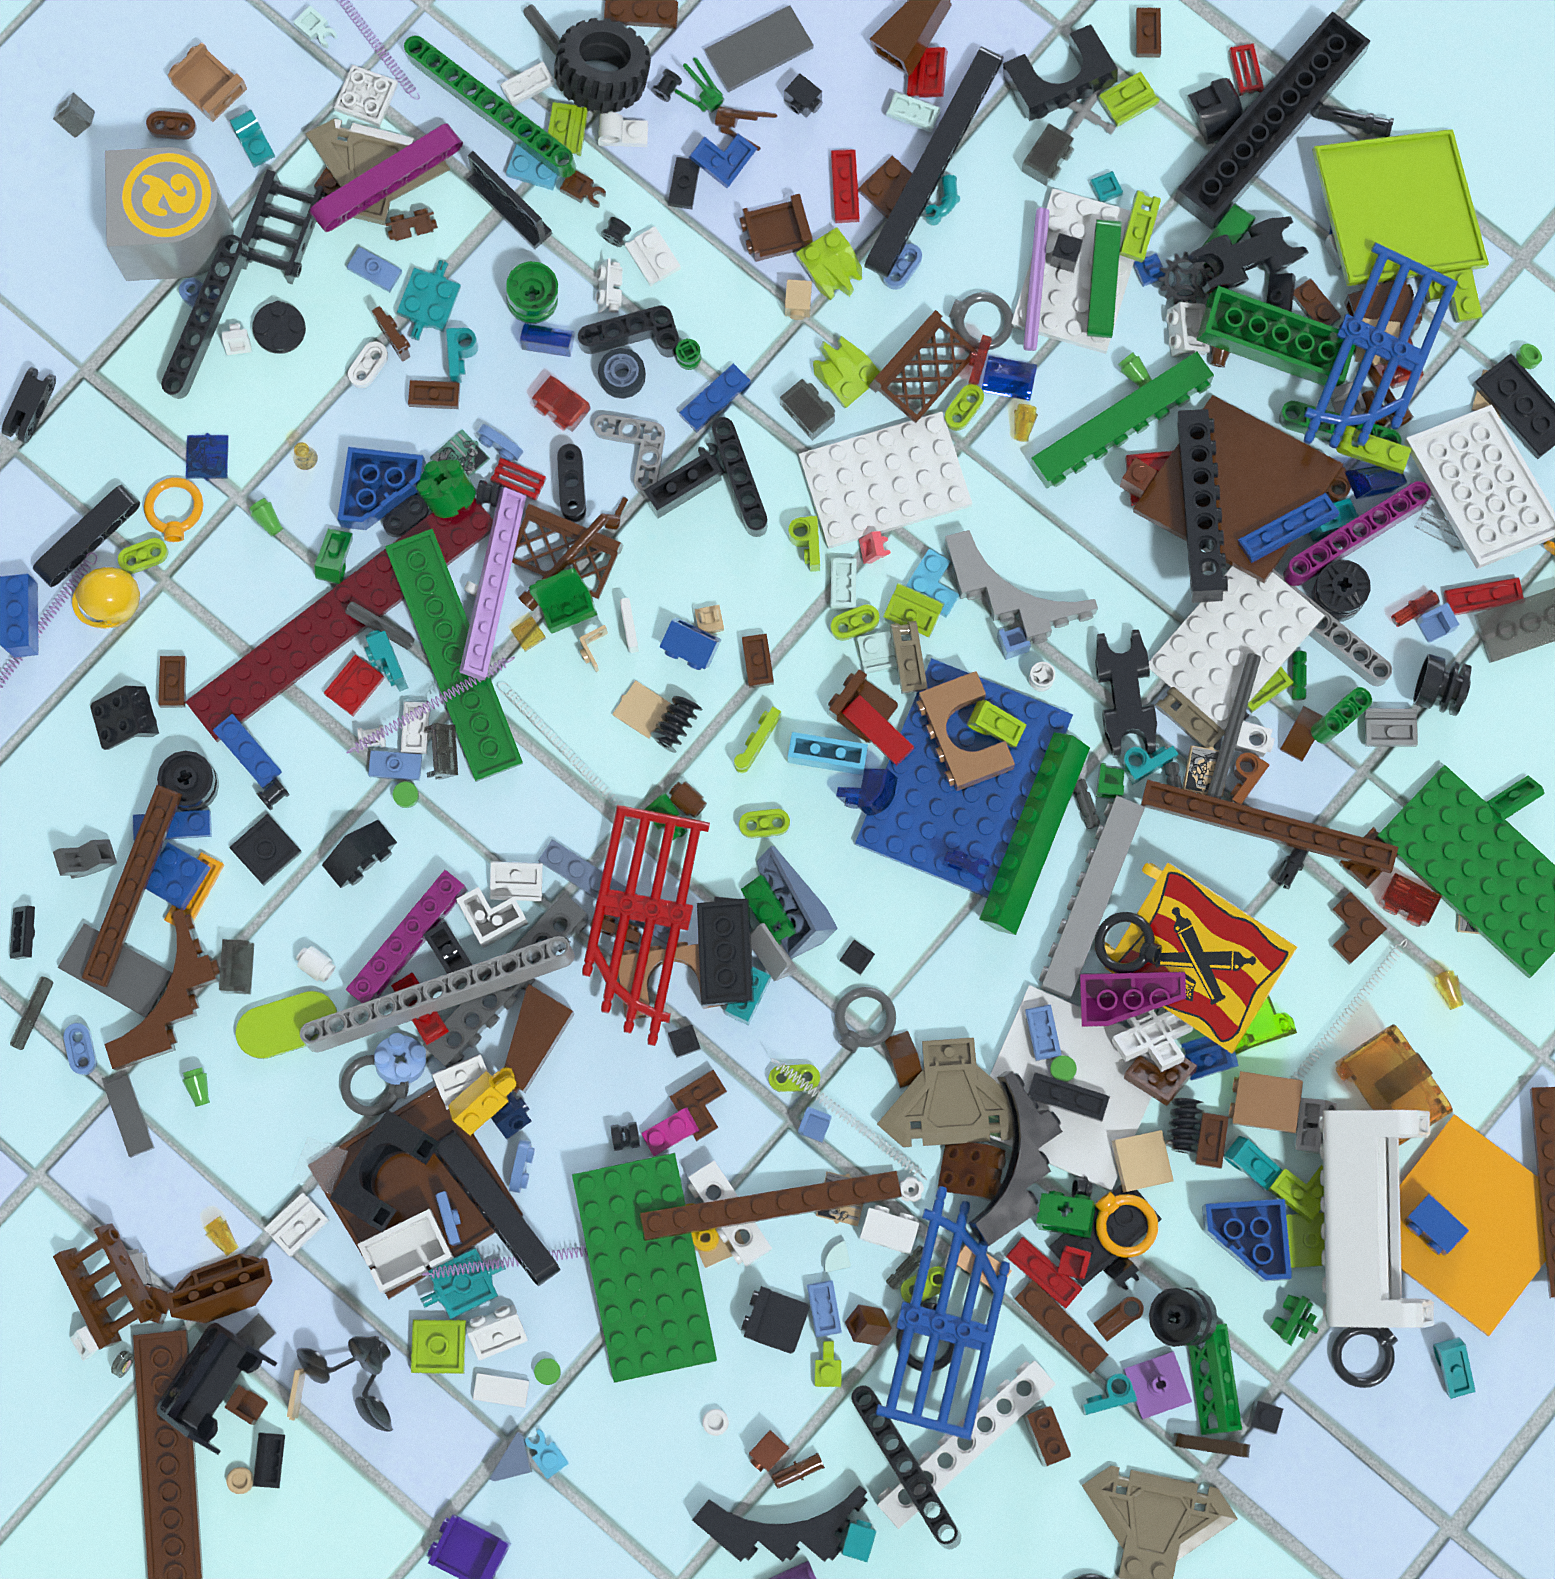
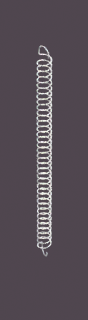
M511 689V690H510L508 693H506V694H504L501 690H500V692H501L503 695H507V696H508L509 693H510L513 689ZM516 692L512 696L507 698H510V702H513L511 701V698L516 694ZM521 699V700H520L518 703H516V704H514V702H513V705H517V706H518V704H519L523 699ZM525 702L522 706H520V707H518V708H517V706H516V709H519V708H520V710H521V708L526 704V702ZM526 709L522 711L519 710V712H523V715H526V719H529V722H533V725H536V729H539V732H543V736L546 735V739H549V742H553V745L556 739H554L553 741L550 740L556 734V732L552 736L547 738L548 734L552 731V729L546 734H544V732L547 728H549V726H547L543 731H540L541 728L546 724V722L542 726L537 728L538 724L543 719H541L538 723L534 724V722L537 718H539V716H537L532 721L530 720L536 714V712L532 716L527 718L528 714L533 709H531L526 714H524ZM562 739L557 744H555L556 749H559V752L561 748L566 744L564 743L562 746L557 748L558 744L562 741ZM571 749L567 754H565L566 759H569V763L573 762L572 766H576V769H579V773H582V776H586L585 779H589V783H592V786H596L597 788L600 782H598L595 785L593 784L599 778V776L595 780L590 782L591 778L595 775V773L589 778H587V776L592 770H590L587 774L583 775L584 772L589 768V766L580 772L581 768L585 765V763L579 768H577V766L582 760H580L577 764L573 765L576 759H574L571 762L570 760L576 753L567 758L568 754L572 751ZM604 783L601 787H599V788L596 789V790L599 789V793H602V797H603L604 792L609 788V787H607L605 790H603L602 792H600V790H601L602 787L605 785V783ZM614 793L610 798H605V800H609V803L614 804L619 797H617L614 801L610 802L612 797L615 795ZM622 800L614 806L612 804V807H617V805H619L622 802Z
M1396 946V948H1392V950H1393V949H1396V950H1398L1400 953L1403 954V952H1402L1401 950H1399V949L1397 948V946ZM1393 950V952H1389L1390 955H1387V956H1386L1387 959H1388V956H1389V957L1393 958L1395 961H1397V959H1395V958L1391 955V953L1396 954L1394 950ZM1384 959V963H1380V964H1381V967H1377L1378 970H1375V974H1372V978H1369V982H1366V985H1363V989H1360V993H1357V996H1358V994H1360V995L1364 996V997L1367 999V997L1361 992V990L1367 992V991L1365 990V988H1364V986H1365V987H1368L1370 990L1373 991V989L1370 988V987L1367 985V983H1370V984H1372L1374 987H1376V985H1374V984L1370 981V979L1376 981V982L1379 984V982H1378L1377 980H1375V978L1373 977V975L1377 976L1378 978H1380V979L1382 980V978L1377 975L1376 971L1379 972V973H1381L1383 976H1385V974L1382 973V972L1379 970V968H1382V969H1384L1386 972H1388V971L1382 966V964H1384V965L1388 966V967L1391 969V967H1390L1389 965H1387L1386 962H1385V960H1387V959ZM1359 996L1354 997V1000H1351V1004H1348V1008H1345V1011L1346 1009H1348L1355 1014V1012L1349 1007V1005L1355 1007L1352 1003L1353 1001L1356 1002L1358 1005L1362 1006L1360 1003L1356 1001L1355 998L1360 999L1362 1002H1364V1000H1362ZM1346 1011V1012H1342V1015H1339V1019H1336V1023H1333V1026H1334V1024H1336V1025L1340 1026L1342 1029H1344V1028L1337 1022V1020L1343 1022L1342 1019L1340 1018V1016H1341V1017L1345 1018L1346 1020L1350 1021L1348 1018H1346V1017L1344 1016L1343 1013L1348 1014L1350 1017H1352V1015H1350L1347 1011ZM1334 1026V1027H1330V1030H1327V1034H1324V1038H1321V1041H1322V1039H1324V1040L1328 1041L1330 1044H1332V1043L1325 1037V1035H1327V1036H1329L1330 1038H1332L1333 1040H1335L1333 1037L1330 1036V1034L1328 1033V1031L1331 1032V1033H1333V1034L1336 1035V1036H1338V1035L1335 1034V1033L1332 1031L1331 1028L1336 1029L1338 1032H1341V1031H1339L1335 1026ZM1322 1041V1042H1318V1045H1319V1046L1316 1045V1046H1315V1049H1312V1053H1309V1056H1310V1054H1312V1055L1316 1056L1318 1059H1320V1058L1313 1052V1050H1314V1051H1317L1318 1053H1320L1321 1055H1323L1321 1052L1318 1051V1049H1317L1316 1047H1319V1048H1321L1322 1050L1326 1051L1325 1049H1323V1048L1320 1046L1319 1043L1324 1044L1326 1047H1329V1046H1327L1323 1041ZM1310 1056V1057H1306V1060H1307V1061H1303V1064H1300V1068H1297V1071H1298V1069H1299V1070H1302L1303 1072H1305L1306 1074H1308V1073L1301 1067V1065H1302V1066L1308 1068V1067L1305 1065L1304 1062H1307V1063H1309L1311 1066H1313V1065L1308 1061L1307 1058L1313 1060L1315 1063H1317V1062H1316L1311 1056ZM1299 1071L1294 1072V1075L1295 1073L1301 1075L1303 1078H1305ZM1296 1075L1291 1076V1079H1293L1292 1077L1300 1080Z
M789 1066L786 1067L787 1070H786L784 1076H786V1075L789 1073V1072H787L788 1069H789ZM791 1069V1073L788 1079H790L795 1074L792 1082H794L799 1077L796 1085H798L803 1079L800 1080L801 1075L796 1077L797 1072L792 1074L793 1069ZM806 1081L803 1085L801 1084L800 1088H802L807 1082L809 1083V1081ZM810 1084L808 1087H807V1085L805 1086V1088H804L803 1091H806V1090L810 1087V1089H809L807 1095L810 1094V1093L814 1090V1092H813L811 1098L814 1097V1096L818 1093V1095H817L815 1101L818 1100V1099L822 1096V1098H821L819 1104H820L821 1102H823L825 1099H826L825 1103L827 1102L828 1096H826V1097L823 1099L825 1093H822V1094L819 1096L821 1090H818L816 1093H815V1091H816L817 1087H814V1088L811 1090L813 1084ZM830 1099V1100L827 1102V1103L830 1102V1104H829L828 1107H827V1110L830 1108L829 1106H830L831 1103H832V1099ZM838 1105L835 1116L842 1110L839 1119L846 1113L843 1122L850 1116L847 1125L854 1119L850 1126L852 1128L858 1122H855L856 1117L851 1119L852 1114L847 1116L848 1111L843 1113L844 1108L839 1110L840 1105ZM861 1123L858 1127L856 1126L854 1131H856L861 1125L863 1127L864 1123ZM865 1126L863 1129L861 1127L858 1134H860L865 1129L862 1137H864L869 1132L866 1140L873 1135L870 1143L877 1138L874 1146L881 1141L880 1145L878 1146L879 1149L882 1146L881 1144L883 1142V1138H881L878 1141L879 1135H877L874 1138L875 1132H873L871 1135V1129H869L866 1132L868 1126ZM887 1141L883 1143L885 1144V1146L882 1149V1152L887 1148ZM895 1147L892 1148L893 1151L890 1155V1158L897 1152L893 1161H895L901 1155L897 1164H899L905 1158L901 1167H903L909 1161L905 1170H907L913 1164L909 1173H911L916 1167L917 1169L914 1172L913 1176H915L920 1170L922 1172V1168L918 1170V1165L914 1167V1162L910 1164L911 1159L906 1161L907 1156L902 1158L903 1153L898 1155L899 1150L894 1152ZM920 1172L919 1175L927 1181L928 1179Z

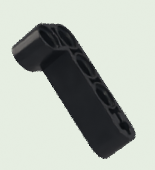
M663 305L583 326L578 332L579 347L586 354H595L655 338L659 353L669 358L676 355V347L679 343V336L672 312ZM661 316L668 319L664 324H659L655 320ZM635 323L644 325L641 330H633L631 328ZM614 329L620 332L616 337L607 335L610 330ZM599 333H602L603 340L600 339ZM591 337L593 342L588 343L586 338ZM666 339H671L675 342L670 347L662 345V342Z

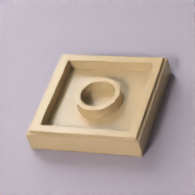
M1162 1130L1111 1141L1123 1192L1174 1181Z

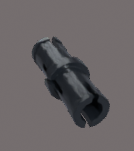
M1293 848L1290 856H1286L1284 859L1285 865L1275 880L1278 886H1281L1283 880L1287 878L1283 888L1290 889L1298 871H1302L1304 867L1303 862L1309 851Z

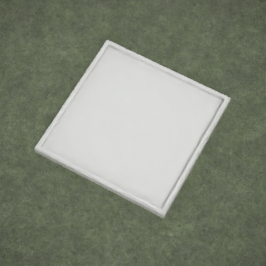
M1029 985L990 1077L999 1083L997 1079L999 1075L1006 1071H1013L1014 1074H1019L1024 1081L1025 1086L1023 1088L1027 1094L1035 1072L1052 1077L1050 1066L1055 1058L1035 1061L1025 1009L1051 1004L1062 1056L1072 1058L1077 1066L1075 1076L1067 1083L1108 1095L1110 1098L1102 1122L1037 1102L1039 1106L1038 1112L1040 1110H1050V1112H1054L1061 1122L1059 1126L1063 1131L1038 1148V1150L1047 1156L1050 1165L1079 1178L1087 1176L1089 1182L1112 1191L1119 1172L1111 1141L1136 1135L1152 1097L1124 1079V1073L1138 1056L1125 1062L1112 1043V1038L1129 1030V1028L1117 1023L1110 1026L1082 1027L1081 1007ZM1148 1052L1140 1055L1158 1067ZM989 1117V1123L999 1122V1120ZM990 1135L991 1139L1012 1147L1013 1137L1010 1140L1001 1141V1138Z

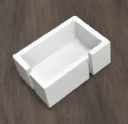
M430 1209L357 1244L367 1266L370 1268L376 1266L377 1269L374 1268L370 1272L379 1292L382 1294L420 1276L422 1273L428 1272L427 1266L429 1265L433 1269L454 1259L437 1220Z

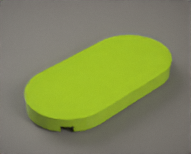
M317 991L303 992L248 1010L237 1023L236 1040L241 1050L247 1055L257 1059L272 1058L307 1047L300 1037V1030L303 1025L338 1011L333 1001L325 994ZM319 1034L313 1035L310 1041L317 1039Z

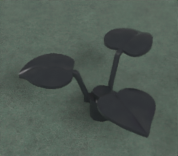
M379 1336L352 1337L348 1341V1347L353 1357L334 1367H328L325 1357L313 1349L298 1348L296 1350L298 1360L304 1372L313 1381L320 1384H326L330 1381L329 1373H333L358 1361L363 1369L372 1374L362 1392L363 1397L359 1396L355 1399V1406L359 1415L367 1424L375 1429L385 1432L394 1430L386 1406L378 1398L368 1394L376 1376L383 1370V1363L391 1356L387 1345L379 1341Z

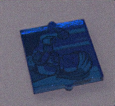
M209 433L205 435H187L186 479H205V481L210 479H228V435H210Z

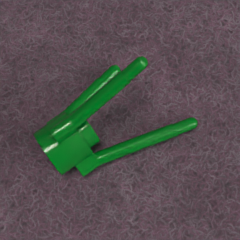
M694 57V63L710 87H707L688 64L684 63L683 67L703 90L699 95L701 102L678 89L675 90V93L696 105L703 113L707 110L713 113L723 104L725 98L717 89L698 58Z

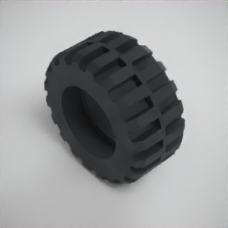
M591 18L588 22H585V20L576 23V27L573 25L568 28L566 33L560 38L554 64L556 85L560 91H564L563 95L569 101L572 99L574 105L580 108L582 106L586 107L587 111L594 112V110H597L600 113H608L612 110L614 113L622 111L623 107L627 109L634 105V102H637L645 91L651 65L650 51L640 35L637 36L636 31L631 27L626 28L622 22H611V19L607 18L603 20ZM586 61H606L616 66L619 70H597L589 66Z

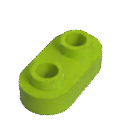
M974 384L964 386L952 401L944 417L948 428L954 431L963 430L973 419L984 402V392L979 386ZM973 396L976 401L968 402L967 397ZM954 416H960L962 420L960 422H955L952 418Z
M150 538L124 548L118 555V564L122 570L129 574H134L163 563L168 557V548L161 539ZM153 550H160L159 555L152 556ZM131 558L136 559L134 565H128V561Z
M865 604L839 614L831 622V633L837 640L847 641L872 631L879 623V612L874 606ZM870 616L871 621L865 623L862 621V617ZM841 625H846L848 630L841 632L838 628Z
M782 809L747 812L739 820L741 834L750 839L780 836L785 834L790 827L789 815ZM775 819H779L782 821V825L774 827L772 822ZM754 822L757 827L754 830H749L747 824Z
M810 1064L785 1065L782 1073L780 1071L783 1066L776 1070V1066L770 1071L768 1078L771 1088L777 1092H803L807 1083L800 1088L803 1080L796 1085L799 1077L794 1082L792 1080L795 1074L788 1079L791 1073L790 1070L793 1069L792 1074L797 1072L796 1077L801 1075L800 1080L803 1079L804 1073L812 1074L813 1078L807 1085L808 1087L810 1084H813L811 1090L819 1085L820 1072L815 1066ZM789 1066V1069L787 1071L789 1073L786 1075V1081L784 1083H779L776 1079L779 1074H785L787 1070L786 1067Z
M935 1266L929 1269L921 1302L940 1293L942 1283L935 1284L933 1276L938 1274L943 1278L945 1268ZM917 1275L906 1279L900 1289L902 1298L909 1304L912 1297L909 1293V1288L915 1285Z

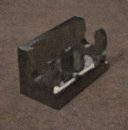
M434 723L424 727V733L431 732L434 767V771L427 772V778L435 777V780H443L457 776L458 760L455 725Z
M222 939L219 991L221 993L252 994L254 943H250L247 940Z

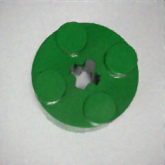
M458 460L430 461L425 465V471L421 475V480L417 483V490L434 515L440 518L453 517L459 514L458 510L463 506L468 508L475 498L476 490Z

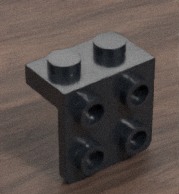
M125 685L92 702L90 705L103 750H110L134 737H154L159 734L157 720L153 713L146 686Z
M761 1286L759 1291L754 1290L749 1305L754 1307L751 1316L745 1315L740 1329L745 1332L743 1337L792 1354L796 1350L810 1307L805 1302Z

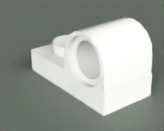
M614 112L602 113L599 116L598 146L648 148L649 123L643 120H623L622 115Z

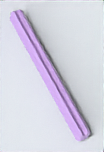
M1047 208L1036 209L1023 345L1026 351H1036L1038 343L1050 212Z

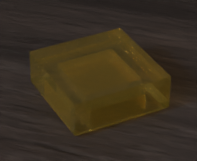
M532 616L511 629L512 634L524 652L546 639Z

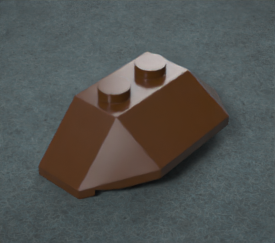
M238 1254L190 1271L177 1284L174 1290H170L166 1294L171 1317L208 1323L256 1306L273 1282L267 1258Z

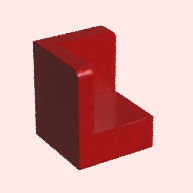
M1064 1246L1057 1273L1080 1280L1085 1279L1091 1252Z

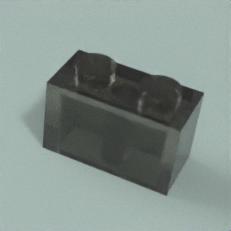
M1049 123L1023 161L1021 172L1045 186L1048 185L1050 180L1055 181L1062 170L1060 165L1064 160L1068 161L1075 150L1073 148L1074 138Z
M802 378L780 396V406L813 441L835 423L834 413L836 411L827 400L825 402L821 400L818 396L817 388L811 382L807 384Z

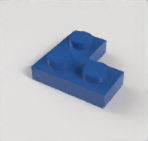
M739 133L733 138L724 152L709 139L703 137L688 158L725 188H728L757 148Z

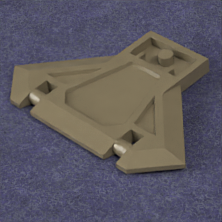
M335 118L305 133L340 187L414 142L413 137L352 123L350 129L341 127L342 120ZM338 137L346 138L347 142L338 140ZM444 160L353 218L385 226L391 201L450 170L449 166Z
M974 1037L922 1041L924 1069L876 1124L903 1148L912 1147V1139L922 1138L923 1146L967 1142H989L990 1133H1000L1001 1141L1010 1140L1013 1137L1012 1116L1006 1095L1001 1085L976 1065ZM999 1116V1122L989 1123V1117ZM910 1122H921V1128L911 1129Z
M1112 1465L1081 1485L1123 1549L1118 1578L1173 1579L1176 1562L1238 1520L1220 1490L1210 1486L1207 1494L1197 1492L1198 1484L1135 1470H1130L1129 1477L1120 1476V1467ZM1117 1486L1127 1488L1126 1494L1116 1493ZM1195 1503L1205 1505L1204 1512L1194 1510Z

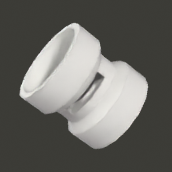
M1047 662L1036 663L1030 671V686L1038 692L1049 690L1055 679L1054 667Z

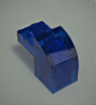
M864 768L861 788L838 787L836 797L848 808H859L867 816L876 815L884 811L891 804L895 795L898 778L888 769Z

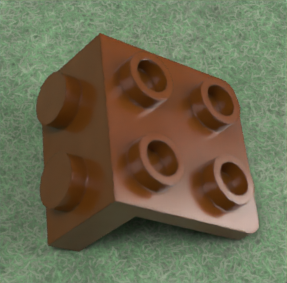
M859 669L855 675L850 673L843 683L845 688L841 694L836 693L829 701V717L866 743H871L842 715V712L861 695L888 721L898 708V703L868 682L867 674Z
M971 1142L945 1145L937 1187L947 1188V1193L975 1196L991 1201L1001 1186L1002 1170L1006 1164V1150L992 1145Z

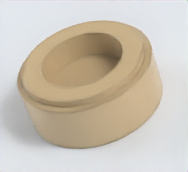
M245 1467L234 1468L227 1475V1487L235 1494H245L253 1487L254 1475Z

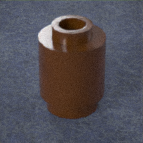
M687 781L683 784L677 782L669 792L672 795L670 798L672 803L687 816L691 815L693 818H696L708 804L703 800L704 796Z

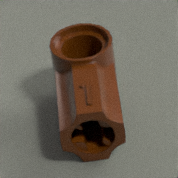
M1126 1297L1096 1320L1093 1325L1108 1342L1132 1322L1139 1319L1143 1315L1144 1306L1138 1298ZM1129 1301H1135L1138 1305V1312L1134 1316H1128L1124 1311V1306Z

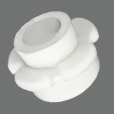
M909 1176L899 1183L902 1200L906 1202L920 1200L922 1197L921 1193L924 1191L921 1181H918L916 1177ZM909 1187L913 1188V1192H909Z

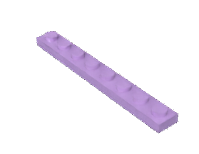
M506 487L502 488L499 492L459 670L460 673L481 681L487 677L526 501V495Z

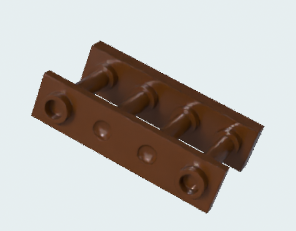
M113 1223L95 1228L94 1232L98 1239L82 1250L77 1251L76 1247L60 1251L53 1256L99 1350L116 1345L122 1341L118 1331L135 1320L139 1319L142 1324L160 1317L155 1303L150 1298ZM103 1248L109 1263L89 1275L83 1261ZM115 1272L121 1286L101 1298L95 1284ZM127 1296L133 1310L113 1322L106 1308Z

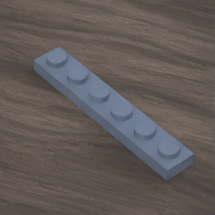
M552 839L539 858V863H543L544 866L597 899L603 872ZM612 878L610 889L625 892L626 886ZM629 920L641 929H644V922ZM655 925L653 936L667 945L670 927Z

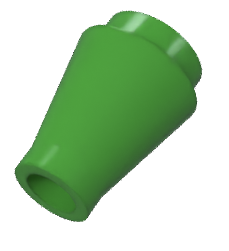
M1134 352L1118 364L1121 368L1120 372L1139 388L1152 380L1140 356H1136Z
M266 498L257 501L249 508L252 513L250 516L271 537L283 530L272 503L268 502Z
M203 1067L182 1073L184 1078L182 1082L195 1107L210 1103L207 1072L204 1073Z

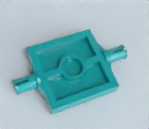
M443 260L438 261L434 273H428L417 268L413 269L397 310L398 316L409 319L414 324L409 335L413 340L414 337L416 341L420 340L423 328H433L444 332L460 292L461 284L447 280L444 277L449 264L445 261L443 264Z
M475 1248L439 1266L443 1272L444 1266H446L448 1271V1267L451 1265L453 1271L454 1264L458 1270L459 1263L462 1269L463 1264L466 1263L468 1269L469 1262L473 1268L474 1261L477 1267L479 1261H481L483 1267V1261ZM479 1262V1272H477L474 1263V1273H472L469 1264V1274L464 1266V1275L462 1274L461 1267H459V1276L457 1275L456 1268L454 1269V1276L450 1268L449 1277L445 1269L444 1278L441 1270L439 1278L435 1270L434 1279L432 1275H429L433 1283L434 1292L420 1298L421 1303L426 1308L439 1301L451 1320L498 1297L493 1285L492 1275L506 1270L505 1265L504 1269L500 1266L499 1269L496 1268L494 1270L489 1265V1271H487L486 1264L484 1263L483 1272ZM433 1269L428 1271L429 1274H433Z

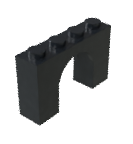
M1092 24L1069 33V48L1081 66V71L1074 79L1068 82L1056 84L1043 80L1034 70L1026 54L1003 63V77L1029 122L1044 118L1052 111L1064 109L1070 103L1079 99H1086L1093 93L1101 89H1108L1118 82V68Z
M386 1110L329 1199L383 1233L397 1210L380 1200L376 1195L375 1179L379 1169L389 1158L397 1154H408L426 1165L440 1142L389 1110Z

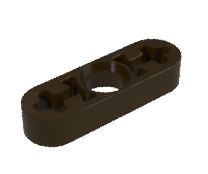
M1174 1433L1172 1444L1173 1447L1249 1458L1251 1446L1245 1443Z

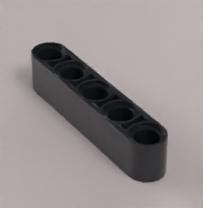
M720 417L712 425L714 443L717 446L718 454L745 529L749 535L761 537L768 529L766 511L734 423L729 418ZM723 427L730 430L729 434L725 436L719 435L717 431ZM729 450L738 452V456L732 459L726 457L725 454ZM737 473H743L747 476L743 481H736L733 477ZM745 496H752L755 499L752 504H744L741 500ZM758 518L763 521V524L760 527H753L750 525V522Z
M124 485L117 486L42 555L33 565V570L49 587H55L87 558L88 553L96 550L138 510L141 504L140 501Z

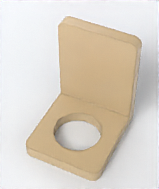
M605 625L579 637L583 648L579 650L586 664L591 663L595 672H598L599 668L587 644L608 634Z

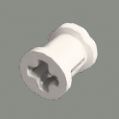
M379 725L378 728L366 730L358 728V742L360 739L365 744L363 738L365 737L369 741L368 735L374 740L372 732L378 737L376 730L382 734L380 728L384 729V726ZM379 734L380 741L375 737L376 743L370 738L372 746L386 747V737L382 738Z

